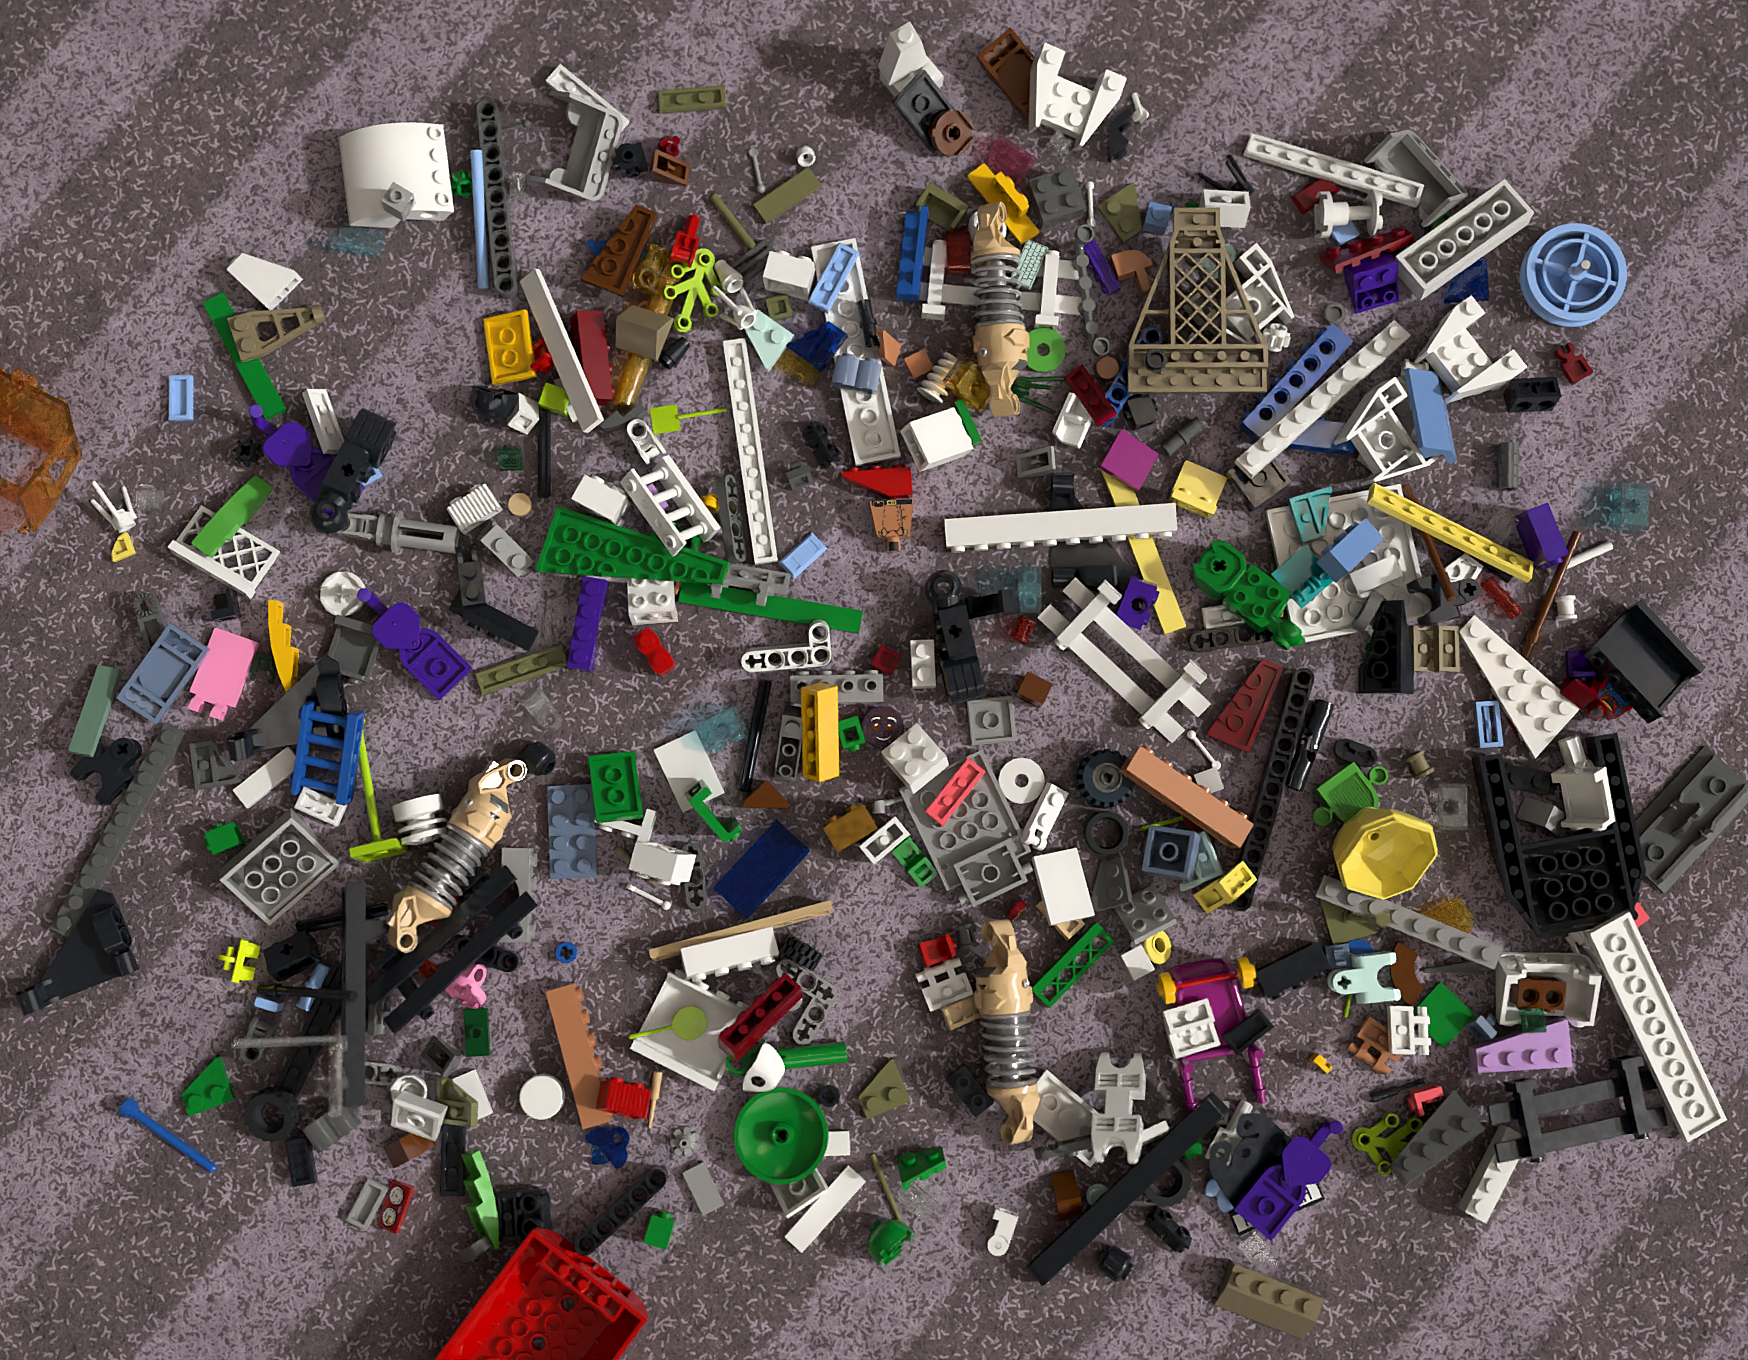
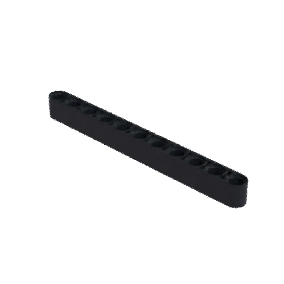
M1308 668L1295 670L1291 673L1249 819L1254 825L1242 844L1237 862L1238 864L1243 861L1257 880L1241 894L1244 898L1243 906L1236 907L1234 901L1228 904L1230 909L1234 911H1246L1252 904L1314 683V674ZM1298 673L1306 676L1305 685H1301L1297 681ZM1292 695L1300 698V705L1298 707L1291 704ZM1286 717L1293 719L1294 727L1292 729H1288L1285 726L1284 720ZM1280 739H1284L1288 743L1286 751L1279 749L1278 742ZM1274 761H1278L1282 766L1279 774L1272 770ZM1268 783L1275 786L1276 790L1273 796L1266 793L1265 789ZM1262 805L1267 806L1269 809V815L1266 818H1263L1259 813ZM1256 827L1263 831V837L1260 840H1256L1253 836V831ZM1249 850H1254L1257 854V859L1253 863L1247 860Z
M1213 1091L1208 1094L1026 1267L1030 1274L1041 1286L1048 1283L1221 1120L1230 1109Z

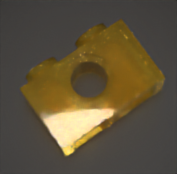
M958 359L942 381L959 400H964L968 408L981 413L990 401V385L984 375L980 374V368L974 362H965Z

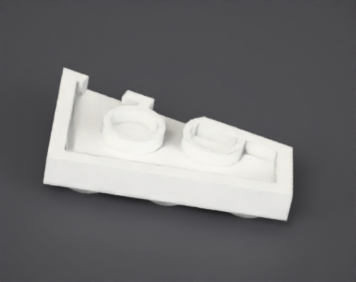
M1464 553L1447 565L1444 570L1448 572L1450 582L1466 578L1475 580L1483 566ZM1420 592L1410 594L1412 598L1428 610H1431L1432 604L1427 595Z

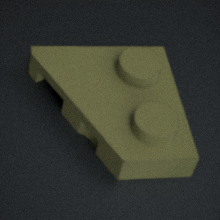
M894 1058L887 1062L884 1068L858 1096L867 1119L911 1101Z
M437 1077V1103L448 1106L442 1123L466 1127L478 1126V1101L448 1077Z

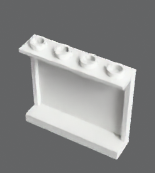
M678 969L675 972L669 971L640 1032L672 1025L675 1013L685 1006L700 1008L706 1015L707 1028L699 1038L694 1040L679 1038L673 1029L639 1037L633 1041L630 1049L715 1091L725 1071V1061L727 1055L719 1048L718 1036L724 1028L729 1027L735 1022V1019L742 1011H746L750 1006L741 1001H738L737 1004L729 1001V995L719 990L717 993L708 990L709 985L702 981L694 983L686 980L685 973Z

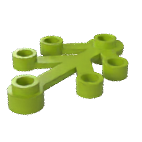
M702 248L696 251L691 268H688L687 264H676L669 269V275L673 279H679L685 272L695 269L693 278L675 286H667L662 290V296L665 300H672L678 294L688 290L681 314L673 318L672 328L677 333L687 332L691 328L690 315L697 295L706 317L712 318L718 314V307L711 303L702 283L705 274L711 286L710 292L713 296L719 297L713 290L714 286H719L721 291L725 293L721 282H718L712 268L715 264V257L708 249ZM702 256L707 258L706 264L702 262ZM674 268L679 269V276L674 274ZM667 289H670L673 292L672 297H669L667 295ZM708 307L714 309L713 315L708 313ZM681 319H684L686 321L685 327L681 326Z
M1387 1113L1380 1122L1370 1129L1366 1127L1356 1129L1352 1134V1143L1356 1149L1366 1151L1376 1164V1170L1380 1174L1388 1175L1392 1171L1390 1169L1391 1164L1382 1159L1375 1146L1385 1148L1394 1161L1400 1154L1399 1151H1402L1409 1143L1400 1140L1411 1132H1418L1422 1128L1423 1124L1420 1119L1410 1117L1405 1125L1388 1137H1376L1388 1127L1395 1128L1399 1124V1118L1396 1114ZM1390 1116H1393L1395 1118L1393 1124H1388V1118ZM1416 1120L1418 1122L1417 1128L1412 1129L1411 1122ZM1366 1135L1368 1137L1367 1143L1362 1144L1361 1137ZM1383 1163H1386L1388 1168L1382 1172L1380 1167Z

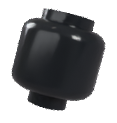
M534 742L527 744L523 748L521 761L524 762L526 768L536 776L547 775L554 769L556 754L544 743Z
M1111 1246L1108 1250L1103 1248L1097 1258V1261L1100 1263L1099 1272L1114 1282H1119L1121 1279L1125 1281L1134 1266L1131 1263L1132 1258L1130 1254L1117 1246Z

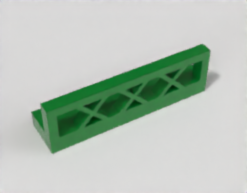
M1094 922L1031 986L1032 991L1051 1008L1115 941L1097 922ZM1100 933L1108 942L1101 949H1092L1091 941ZM1081 951H1089V961L1085 965H1075V957ZM1092 951H1098V952L1092 957ZM1065 968H1072V979L1069 982H1059V974ZM1075 968H1081V969L1075 974ZM1048 985H1056V995L1048 1001L1041 992ZM1059 985H1065V986L1059 991Z

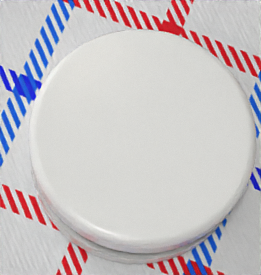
M535 1075L522 1086L519 1095L520 1105L528 1116L539 1120L548 1119L559 1112L565 1102L564 1086L553 1075Z

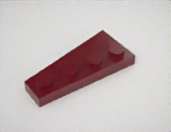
M1403 227L1393 228L1391 232L1385 234L1376 233L1364 240H1351L1343 246H1330L1325 251L1319 252V258L1324 265L1337 274L1342 272V267L1346 265L1355 267L1360 265L1361 259L1372 260L1379 257L1381 251L1392 252L1414 243V235Z
M1261 659L1205 735L1249 753L1284 668Z

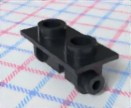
M811 421V425L803 428V436L809 447L819 446L817 450L813 451V454L820 466L826 469L832 465L831 462L841 461L838 457L839 450L834 443L830 442L827 436L829 432L823 423Z
M1157 1205L1154 1214L1150 1213L1145 1219L1147 1226L1158 1236L1166 1232L1167 1235L1163 1238V1241L1174 1252L1182 1253L1185 1248L1189 1249L1192 1240L1190 1232L1184 1226H1179L1173 1220L1169 1211L1166 1209L1162 1210Z

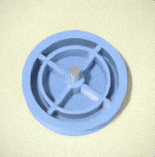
M1580 223L1564 224L1546 232L1527 251L1520 268V286L1529 307L1542 319L1563 327L1583 326L1599 319L1619 301L1627 281L1626 262L1617 243L1602 230Z

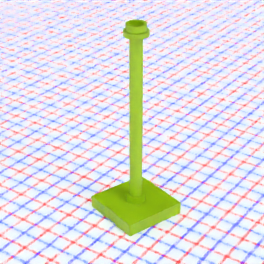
M362 730L358 760L373 841L370 844L349 848L351 858L365 863L409 853L408 846L401 845L400 840L397 838L382 839Z

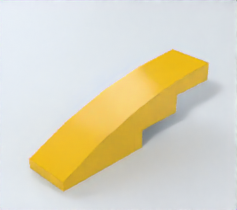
M268 600V626L271 649L277 672L285 692H287L297 683L299 649L290 647L291 626L282 623L284 603L278 600Z

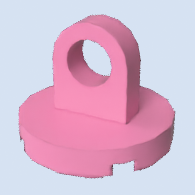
M475 962L445 989L446 993L453 998L455 995L459 997V1002L462 1005L475 1009L480 1008L487 998L480 988L486 978V967Z

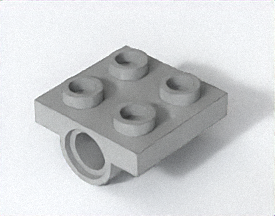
M1154 884L1132 895V904L1114 908L1127 935L1133 940L1135 945L1177 924L1176 918Z

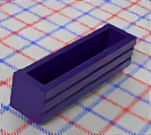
M1093 238L1092 241L1084 245V254L1089 258L1087 267L1089 270H1093V277L1096 282L1099 281L1101 284L1100 289L1102 293L1110 296L1119 291L1121 285Z

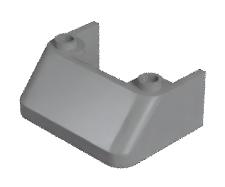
M551 90V96L568 102L566 118L571 124L578 126L566 170L553 168L548 173L547 178L527 175L526 180L558 192L590 201H597L603 196L613 161L612 158H614L615 154L614 149L617 147L623 126L622 117L613 110L573 93Z
M1411 130L1390 133L1364 159L1366 163L1375 162L1374 166L1380 172L1392 173L1394 176L1424 184L1419 201L1420 206L1418 207L1420 212L1418 215L1423 221L1421 223L1423 227L1436 223L1468 196V192L1418 135Z

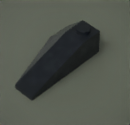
M1404 600L1382 601L1372 626L1373 634L1370 643L1367 642L1365 648L1367 653L1364 662L1359 667L1358 694H1414V669Z

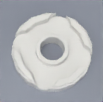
M1017 758L1004 765L1000 771L998 783L1008 800L1024 804L1038 798L1043 791L1045 779L1043 771L1037 763L1031 759ZM1023 774L1028 778V784L1025 787L1021 788L1015 784L1017 775Z

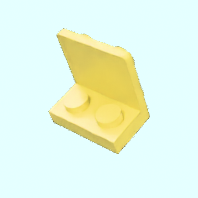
M1186 460L1167 502L1175 503L1176 506L1210 519L1218 507L1216 504L1227 478Z

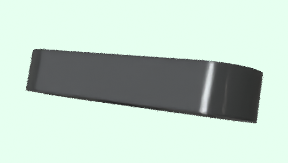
M687 843L681 850L687 852L689 847L692 846L693 850L698 851L694 863L699 861L700 867L693 866V869L700 872L701 879L697 883L684 882L686 902L691 909L700 910L708 902L702 849L695 843ZM702 884L703 890L698 889V895L700 897L703 896L704 900L700 902V906H696L694 902L691 903V898L695 895L694 890L689 891V886L697 887Z

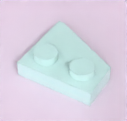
M758 309L755 323L750 328H744L768 372L794 338V334Z

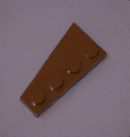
M636 204L621 223L615 235L605 244L606 247L592 261V265L587 272H584L580 277V280L623 297L658 217L657 212Z

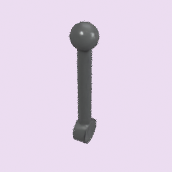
M525 119L522 123L502 128V133L521 127L528 128L531 126V121ZM490 131L486 137H493L496 132Z

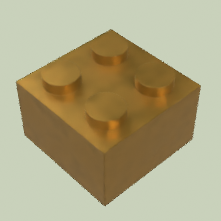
M856 803L845 809L847 814L841 818L835 815L825 821L827 826L823 827L837 853L878 830L864 804L859 806Z

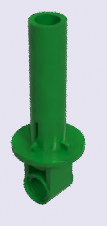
M765 1038L760 1039L759 1049L749 1050L739 1059L742 1062L740 1069L731 1068L729 1062L732 1059L727 1056L725 1061L727 1074L733 1077L745 1076L756 1061L762 1045L766 1043ZM845 1042L774 1049L781 1057L785 1069L847 1063Z

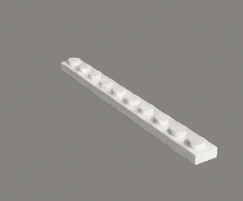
M1394 320L1236 459L1235 464L1252 479L1402 346L1411 335Z
M746 339L723 341L754 561L755 565L778 562Z

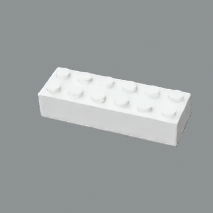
M1504 179L1395 257L1398 265V276L1421 301L1528 225L1534 211Z

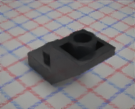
M1128 107L1110 122L1107 161L1109 163L1114 159L1119 161L1127 153L1126 149L1129 141L1122 133L1132 124L1130 121L1133 113Z

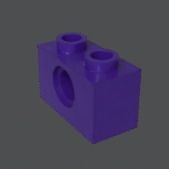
M1130 575L1116 615L1126 625L1141 630L1142 625L1147 626L1151 616L1148 610L1151 603L1155 605L1160 593L1157 591V584ZM1142 598L1144 600L1143 607L1139 609L1133 608L1131 605L1132 600Z

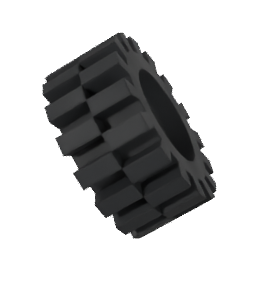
M787 933L778 947V950L811 971L815 970L823 957L819 951L790 933Z

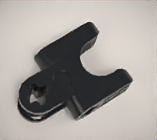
M1445 572L1446 575H1447V578H1448V580H1449V582H1450V578H1449L1448 572ZM1436 574L1407 583L1406 587L1410 594L1423 593L1429 597L1432 604L1429 613L1417 618L1418 626L1420 628L1461 617L1458 606L1465 605L1480 596L1481 587L1479 583L1472 578L1450 582L1456 597L1452 602L1446 601Z
M118 738L108 749L102 743L98 744L94 756H84L71 770L70 776L76 781H82L87 779L92 773L99 772L103 778V785L95 798L101 806L110 805L132 782L135 775L129 768L142 755V746L137 740Z

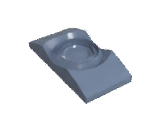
M170 622L121 690L117 699L155 725L158 724L176 701L187 682L198 670L210 648Z

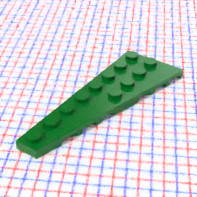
M557 506L535 570L542 573L723 585L730 562L685 547L675 556H672L660 539Z

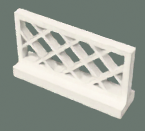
M201 505L176 541L172 540L168 549L175 556L251 600L255 594V588L272 566L280 551L240 528L237 531L240 535H234L230 541L226 540L224 542L233 541L235 552L222 554L220 547L218 550L219 555L213 556V558L206 556L202 551L196 550L198 548L194 545L189 546L184 543L188 535L199 534L204 528H200L199 520L204 513L210 516L211 519L216 514ZM248 538L252 548L239 550L237 540ZM266 549L272 553L267 560L258 562L256 551ZM253 552L255 563L242 565L240 555ZM237 557L238 567H225V558ZM256 567L257 575L252 582L244 578L243 570Z

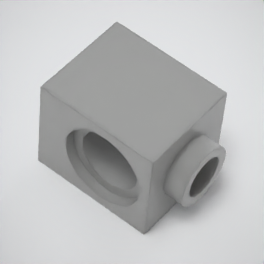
M392 182L381 203L384 211L404 222L415 206L416 201L412 192Z

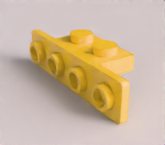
M982 164L968 174L967 179L987 204L1004 203L1007 212L1005 225L1021 245H1025L1027 239L1031 240L1039 234L1038 228L1026 215L1029 208L1027 198L1022 193L1019 194L1010 177H1005L1002 172L994 175L986 164Z

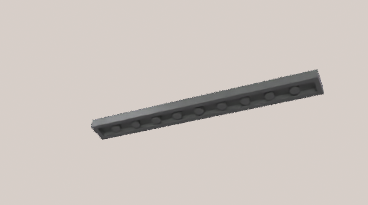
M165 722L51 924L50 929L67 938L70 936L96 891L101 889L186 737V732Z

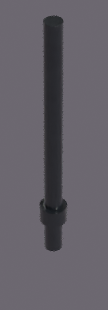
M280 983L258 985L256 989L258 994H267L269 997L276 998L295 996L355 1001L358 997L356 991L283 986Z

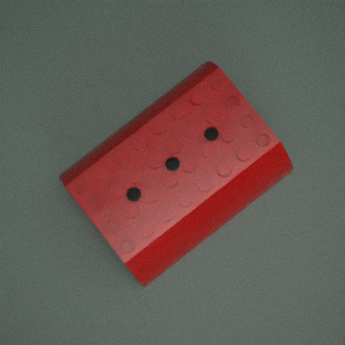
M535 1228L435 1360H618L649 1318L648 1311L642 1300L632 1289L591 1257L578 1254L575 1250V1245L564 1236L548 1229ZM571 1297L575 1302V1307L573 1309L564 1308L562 1304L563 1298ZM542 1336L546 1341L545 1347H535L533 1344L534 1337Z

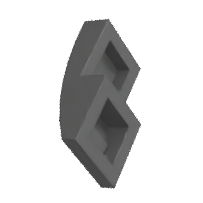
M639 403L623 417L618 411H615L600 424V427L605 433L618 431L626 428L632 420L643 419L648 415V412Z

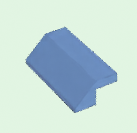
M1412 368L1404 369L1417 442L1421 454L1424 458L1443 454L1447 463L1456 462L1457 458L1446 402L1444 401L1443 386L1437 372Z

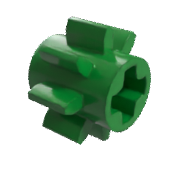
M460 168L456 173H451L453 181H450L455 196L460 194L466 199L467 196L473 194L471 170L467 173Z

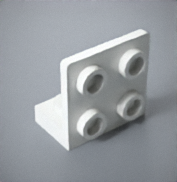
M627 578L628 613L632 625L678 621L674 582Z

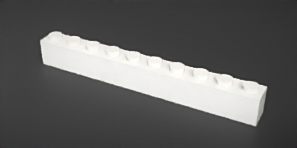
M1175 503L944 519L946 549H951L952 553L965 552V548H974V551H986L990 546H997L998 550L1010 549L1011 545L1019 544L1020 548L1034 547V543H1043V546H1055L1057 542L1066 541V545L1080 544V540H1089V543H1100L1105 538H1112L1113 542L1125 541L1126 537L1134 536L1135 540L1149 539V535H1158V538H1170L1172 534L1177 532Z

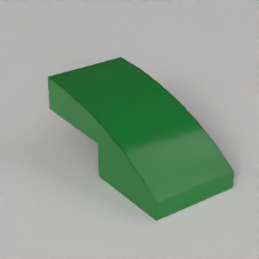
M909 836L891 850L893 855L921 888L938 875V871Z

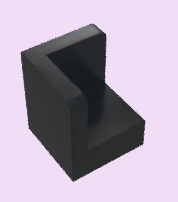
M230 588L226 589V593L214 595L216 610L211 611L212 620L224 622L242 618L237 591Z

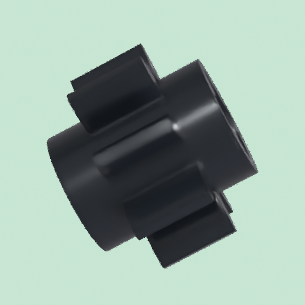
M247 438L246 442L238 440L239 445L236 449H233L238 455L235 460L238 463L243 462L247 468L250 467V463L259 465V457L264 456L258 450L262 445L258 442L253 444L251 438ZM247 449H250V450H249V452H250V455H249V456H246V455H247V452H246Z

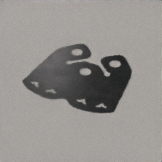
M1245 1113L1239 1117L1236 1128L1238 1136L1244 1137L1258 1133L1259 1137L1244 1139L1234 1149L1232 1165L1230 1167L1227 1166V1163L1229 1162L1232 1146L1228 1141L1214 1143L1210 1149L1209 1170L1233 1207L1238 1203L1240 1196L1246 1193L1265 1168L1274 1163H1282V1151L1291 1140L1269 1117L1261 1113ZM1251 1120L1252 1127L1245 1130L1243 1127L1245 1121ZM1246 1148L1250 1149L1249 1157L1243 1158L1242 1151ZM1224 1149V1156L1220 1159L1217 1158V1150Z

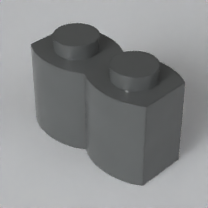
M338 1100L325 1108L327 1112L319 1117L317 1114L305 1122L307 1127L303 1129V1132L318 1153L323 1152L361 1124L351 1107H340Z

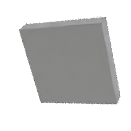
M1012 695L966 701L971 746L1017 741Z

